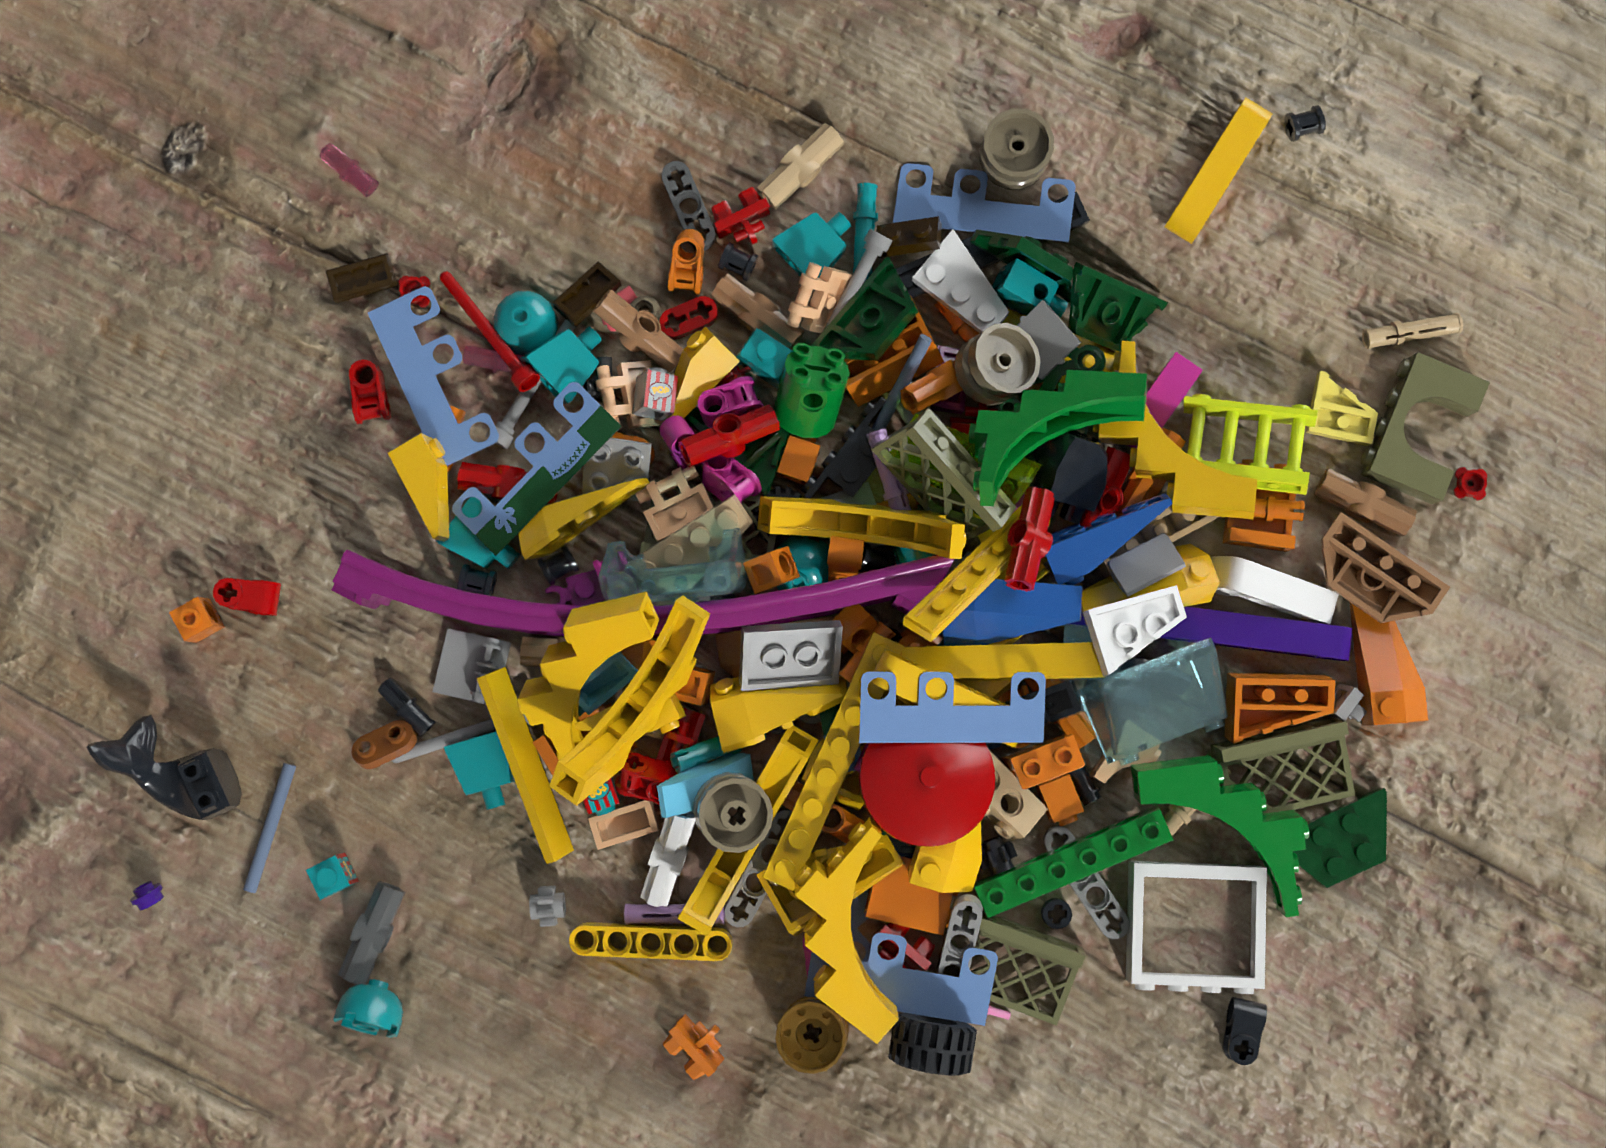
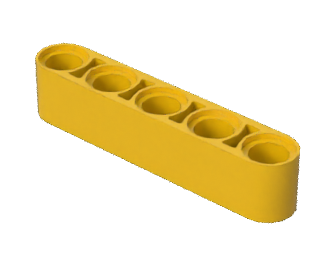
M1245 97L1164 228L1192 244L1273 113Z
M884 649L874 671L892 672L896 676V695L918 704L919 678L924 672H936ZM874 678L871 680L875 685L889 691V684L885 679ZM941 678L929 680L925 688L926 694L934 700L944 697L947 692L945 681ZM954 680L953 706H1010ZM1004 743V744L1016 748V746H1017L1018 743Z
M586 922L578 925L571 932L569 945L573 952L582 956L721 961L730 954L733 940L731 934L726 929L712 927L706 936L688 926ZM586 930L592 933L594 943L591 947H583L579 944L577 935L580 931ZM613 932H622L627 938L626 947L619 949L612 946L610 942L611 934ZM647 933L656 934L660 939V947L655 950L646 948L643 944V936ZM686 934L692 938L694 946L691 950L682 951L677 947L676 938L679 935ZM713 936H721L726 940L727 948L722 952H714L709 947V939Z

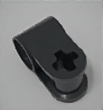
M1237 997L1230 999L1222 1042V1050L1228 1059L1240 1065L1252 1064L1257 1059L1261 1036L1267 1018L1266 1004ZM1242 1043L1247 1046L1245 1052L1240 1051L1238 1053L1234 1051L1235 1045H1241Z

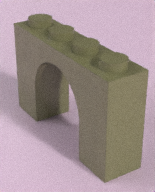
M1417 352L1407 359L1404 358L1397 369L1396 376L1400 378L1396 388H1392L1385 399L1384 405L1388 408L1384 418L1380 417L1376 422L1374 432L1376 437L1372 447L1369 446L1362 456L1361 464L1364 467L1361 475L1429 504H1435L1443 501L1455 471L1427 460L1411 449L1404 434L1406 415L1415 403L1430 402L1468 417L1479 411L1490 382Z

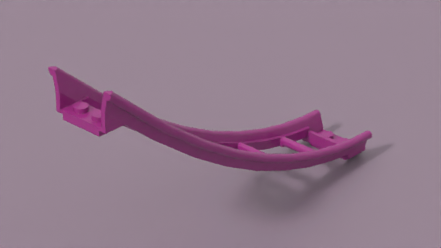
M348 549L342 555L341 564L332 581L334 585L331 589L361 606L375 610L381 604L389 606L393 599L432 613L478 625L538 635L563 637V627L571 609L582 607L525 602L471 593L418 579L391 569L372 559H367ZM934 555L825 583L733 599L694 603L710 613L702 635L740 631L741 626L784 624L838 614L844 607L856 604L867 607L892 600L891 607L907 615L945 578L954 559ZM674 604L653 606L659 618L653 638H658Z

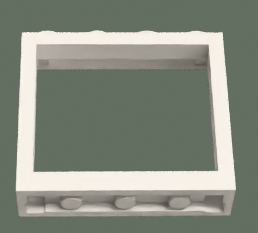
M1128 861L1127 917L1129 920V930L1127 932L1126 980L1131 984H1135V989L1155 990V985H1168V990L1186 992L1188 991V986H1201V991L1208 993H1221V987L1234 988L1235 993L1254 994V988L1265 989L1267 868L1259 865ZM1144 877L1252 881L1250 976L1142 972Z

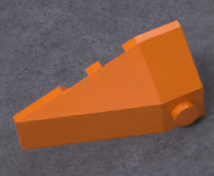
M1349 602L1358 690L1364 694L1360 700V706L1367 711L1361 719L1362 725L1428 721L1425 687L1396 622L1380 623Z

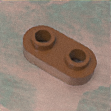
M404 720L392 721L358 738L352 746V758L364 769L377 768L411 751L416 744L417 733ZM400 732L398 737L393 738L394 734ZM370 746V749L367 752H364V750Z

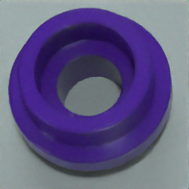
M148 881L134 889L133 893L135 896L130 899L131 904L137 905L141 911L159 902L164 897L161 892L163 889L161 883L153 885L151 881Z

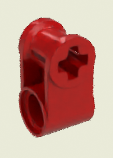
M361 359L355 361L349 369L352 394L351 404L355 422L358 425L363 424L364 420L383 418L384 420H390L391 409L386 393L383 371L369 360ZM367 368H372V380L369 383L362 384L360 381L361 372Z
M223 578L214 585L213 597L219 605L232 610L277 616L281 583L255 579ZM233 589L237 591L236 597H226L227 591H232Z
M630 752L624 767L620 771V775L615 779V789L621 795L659 804L657 785L678 773L672 767L670 761H662ZM635 762L636 768L632 769L633 763ZM628 780L631 781L630 787H627Z

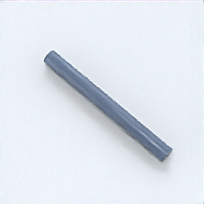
M921 334L872 426L873 430L884 429L889 424L901 401L900 390L910 384L932 342L930 337Z
M283 763L246 878L244 891L256 893L297 767L295 765Z

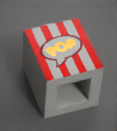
M657 367L649 368L636 378L632 415L664 421L673 415L678 376L667 374V370Z

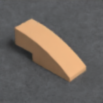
M643 800L615 809L605 815L588 818L597 850L662 830L665 818L661 817L659 804Z

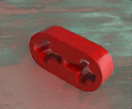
M700 296L672 307L660 316L661 331L672 340H677L700 331L705 326L710 327L718 317L717 305L713 299ZM703 304L705 308H712L708 312L709 318L703 319L701 315L690 318L691 315L699 312V305ZM670 317H674L676 321L687 317L686 321L679 324L680 330L674 332L672 328H665L669 324L668 319Z

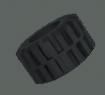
M910 1013L898 1014L899 1020L892 1027L888 1053L890 1060L902 1067L931 1074L959 1076L971 1072L977 1030L974 1027L960 1021Z

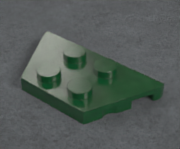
M975 230L970 239L971 243L1006 264L1016 258L1056 281L1059 286L1055 294L1071 303L1074 268L1068 265L1069 261L1065 257L1057 253H1048L1041 248L1042 244L1029 236L1022 237Z
M886 257L811 346L839 349L844 353V359L878 361L918 313L890 258Z
M1076 262L1073 273L1068 328L1075 335L1112 350L1121 351L1122 341H1131L1134 335L1140 333L1148 325L1145 320L1156 309L1162 311L1166 308L1168 302Z
M713 405L707 411L717 412L721 406ZM698 407L694 408L684 418L698 433L710 428L703 422ZM781 426L780 430L745 444L744 452L739 456L733 457L744 467L756 474L761 483V494L763 496L769 494L787 441L791 435Z
M1379 788L1308 821L1309 838L1305 839L1306 850L1293 851L1298 857L1299 868L1306 871L1325 888H1329L1385 862L1387 844L1386 789Z

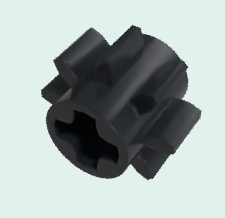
M999 835L981 842L982 862L980 869L985 870L988 868L991 875H996L1014 867L1011 859L1018 855L1012 841L1004 843L1002 836Z

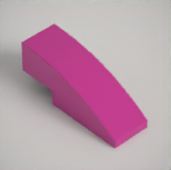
M1178 352L1171 356L1147 390L1146 405L1161 429L1203 371ZM1127 445V446H1129L1130 448H1131V447H1136V448L1138 447V446H1134V445Z

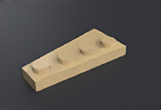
M734 494L628 561L626 567L644 592L647 591L653 606L671 605L695 585L752 524L753 520Z

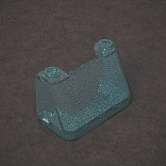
M740 528L723 530L721 543L717 547H709L710 562L646 569L644 554L637 556L630 554L626 550L625 541L608 543L598 576L603 597L608 601L647 591L652 604L675 602L682 595L689 600L739 594L744 590L747 581V573L743 566L745 557Z
M1212 638L1202 640L1115 673L1078 690L1107 764L1118 760L1121 766L1140 759L1138 753L1202 727H1204L1206 733L1225 726L1222 719L1228 717L1217 650Z

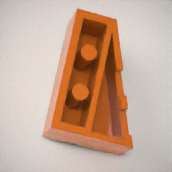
M919 311L878 361L844 359L850 373L846 388L858 407L892 390L921 334L932 339ZM933 339L913 378L944 363Z
M1227 673L1224 737L1234 744L1248 737L1261 733L1267 734L1273 732L1274 729L1291 724L1296 725L1334 713L1335 680L1321 674Z

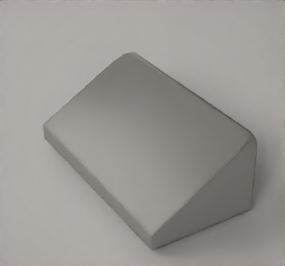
M1165 533L1108 562L1112 579L1127 597L1186 567L1182 557Z

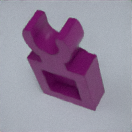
M596 570L566 577L568 585L566 588L553 585L545 589L546 594L559 593L561 598L557 604L567 605L568 602L572 601L574 606H587L606 601L602 582Z

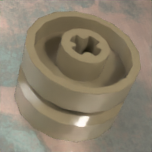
M1012 108L999 113L989 123L980 146L979 162L988 179L993 184L1006 190H1021L1032 186L1043 176L1054 151V135L1050 125L1040 114L1029 109Z
M999 323L990 326L965 342L956 355L954 368L957 381L965 394L975 402L985 405H996L1007 401L1032 386L1039 375L1041 361L1038 347L1028 333L1019 326Z
M725 772L711 777L701 786L694 799L693 815L697 827L711 845L724 852L741 853L753 849L765 839L772 826L773 809L770 798L755 781L740 773ZM731 807L737 809L734 816H730L727 813Z

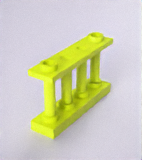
M1194 394L1192 397H1184V413L1193 414L1187 454L1203 464L1225 473L1257 479V489L1307 494L1310 472H1303V469L1300 468L1305 426L1315 427L1318 410H1313L1303 404L1284 407L1211 399L1206 394ZM1206 415L1225 417L1220 459H1217L1216 462L1205 461L1200 457ZM1239 419L1258 421L1253 463L1249 465H1240L1233 461ZM1272 423L1292 425L1287 465L1283 469L1269 468V465L1266 464Z

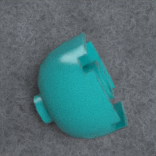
M516 291L505 296L497 305L493 316L495 330L516 355H526L555 336L558 329V317L551 303L542 295L531 291Z
M796 535L787 538L779 544L777 549L789 547L800 577L777 586L778 590L828 582L829 566L827 565L829 546L820 539L817 542L814 539H809V536Z
M370 979L368 985H355L342 995L333 1021L342 1020L341 1026L366 1034L377 1035V1032L381 1029L387 1030L386 1037H397L403 1017L402 1002L395 993L387 990L388 983Z

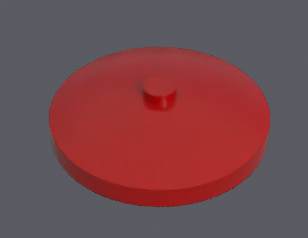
M868 743L860 763L859 787L862 800L869 815L887 834L910 845L940 846L964 837L983 819L994 795L995 768L986 743Z

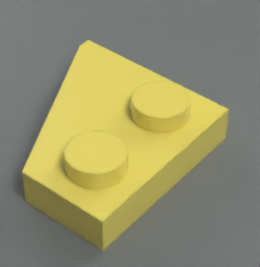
M1319 371L1316 376L1310 406L1311 409L1318 410L1315 427L1307 426L1305 433L1365 446L1372 445L1378 412L1366 403H1361L1356 395L1347 388L1343 389L1332 381L1328 373Z

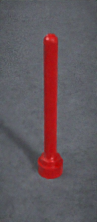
M448 271L442 272L440 274V281L510 368L512 383L520 392H526L533 388L540 380L539 373L532 365H527L526 362H521L453 275Z

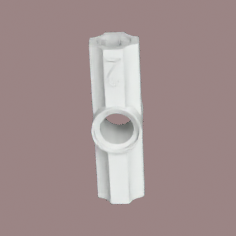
M692 811L665 818L660 837H657L648 862L650 869L640 897L649 905L667 907L677 875L680 876L689 850L687 844L695 824Z

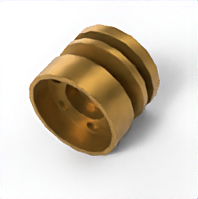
M806 996L800 997L789 1005L777 1025L775 1040L778 1053L787 1065L798 1072L815 1074L826 1071L838 1062L844 1052L848 1040L849 1025L847 1020L820 999ZM809 1024H812L814 1028L821 1027L822 1030L817 1039L814 1035L808 1036L806 1034L810 1027Z

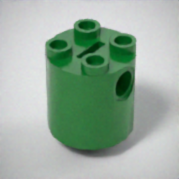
M805 343L794 345L792 352L787 355L773 408L781 428L803 438H818L827 435L834 429L850 374L848 365L844 361L845 355L841 350L809 346Z

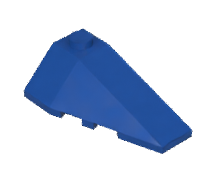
M1165 493L1124 508L1122 510L1123 515L1118 517L1115 513L1098 516L1096 520L1091 522V526L1086 528L1079 523L1051 533L1053 542L1046 557L1057 584L1075 585L1083 581V575L1093 571L1172 505L1170 497Z
M995 579L943 630L944 645H989L1036 631H1043L1081 621L1083 587L1035 582L1034 590L1026 592L1014 590L1006 586V581L1003 579Z

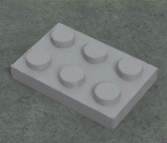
M840 620L741 626L739 686L741 691L839 684L838 673L840 672L843 630Z

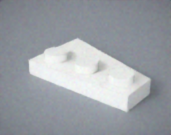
M954 229L941 242L940 249L935 250L912 277V281L978 333L994 324L1002 323L1008 316V309Z
M1177 585L1083 612L1103 677L1110 675L1128 659L1133 658L1151 642L1160 638L1187 618Z

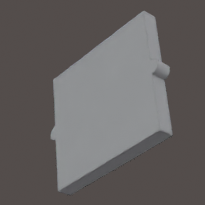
M1044 300L1027 316H1021V322L1017 325L1031 336L1038 347L1041 361L1038 377L1041 380L1058 364H1064L1065 358L1081 343Z

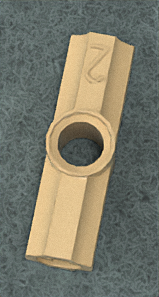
M824 123L801 146L798 144L788 151L780 161L779 167L757 187V192L762 199L766 197L770 207L776 210L799 187L804 188L812 182L821 171V166L844 145L843 139L832 126Z

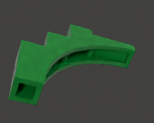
M1067 370L1065 383H1059L1058 391L1023 390L1021 403H1015L1014 412L979 410L976 423L970 424L969 443L975 444V457L978 458V467L981 468V471H975L973 490L979 491L980 506L994 507L999 489L1009 472L1027 454L1043 443L1066 432L1090 425L1116 421H1144L1147 399V374Z
M1209 755L1131 765L1133 794L1140 804H1172L1194 808L1213 815L1235 828L1248 840L1264 867L1267 868L1276 909L1286 918L1299 916L1298 905L1302 904V893L1299 885H1296L1295 873L1299 872V862L1296 853H1293V851L1306 850L1305 839L1309 838V827L1306 819H1303L1294 810L1262 813L1267 809L1265 794L1251 782L1220 786L1219 784L1224 783L1222 766L1217 764V761Z

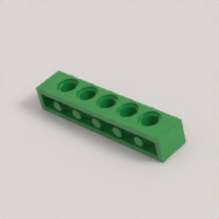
M1156 805L1016 864L1007 871L975 882L974 888L987 917L990 918L1174 839L1160 808Z

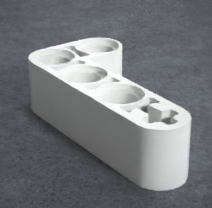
M1211 556V561L1220 582L1215 593L1226 596H1239L1309 622L1330 625L1338 593L1243 558Z

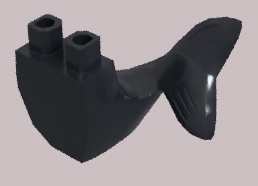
M1073 430L1043 443L1029 453L1033 455L1036 461L1037 472L1034 487L1047 489L1054 493L1053 497L1055 499L1051 517L1055 516L1060 502L1064 504L1059 516L1075 524L1080 523L1086 509L1095 511L1107 483V453L1100 440ZM974 451V452H973L972 454H970V455H971V456L975 459V461L978 463V458L975 457V451Z
M152 715L143 716L137 720L119 740L94 742L86 747L93 759L102 768L132 777L153 799L187 817L208 820L224 814L240 804L242 792L239 780L228 754L223 750L211 748L169 762L156 763L154 761L157 729Z

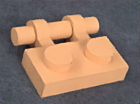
M809 262L806 273H802L798 283L801 286L796 299L791 301L788 311H790L786 324L798 328L802 317H804L801 327L811 332L822 333L852 274L844 270L824 266L818 278L822 266ZM813 289H814V293H813V296H812V298H811V301H810L809 305H807V304H808V301H809V299H810V296H811V294H812V291H813Z
M651 360L620 363L616 366L618 376L611 377L608 365L596 368L598 380L595 382L597 391L601 392L604 409L619 424V417L625 416L629 429L658 426L663 423V421L632 415L636 378L647 369L652 368ZM621 388L624 404H616L614 389Z
M695 465L683 470L679 467L672 471V475L658 482L653 480L646 488L636 493L640 504L652 499L655 505L643 513L657 542L665 539L714 507L702 483L693 488L689 485V480L699 476ZM678 486L681 494L664 501L662 494Z

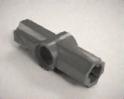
M379 881L375 886L365 913L360 915L351 933L350 940L352 943L338 973L344 980L354 984H367L379 953L384 951L394 929L392 923L406 893L399 887Z

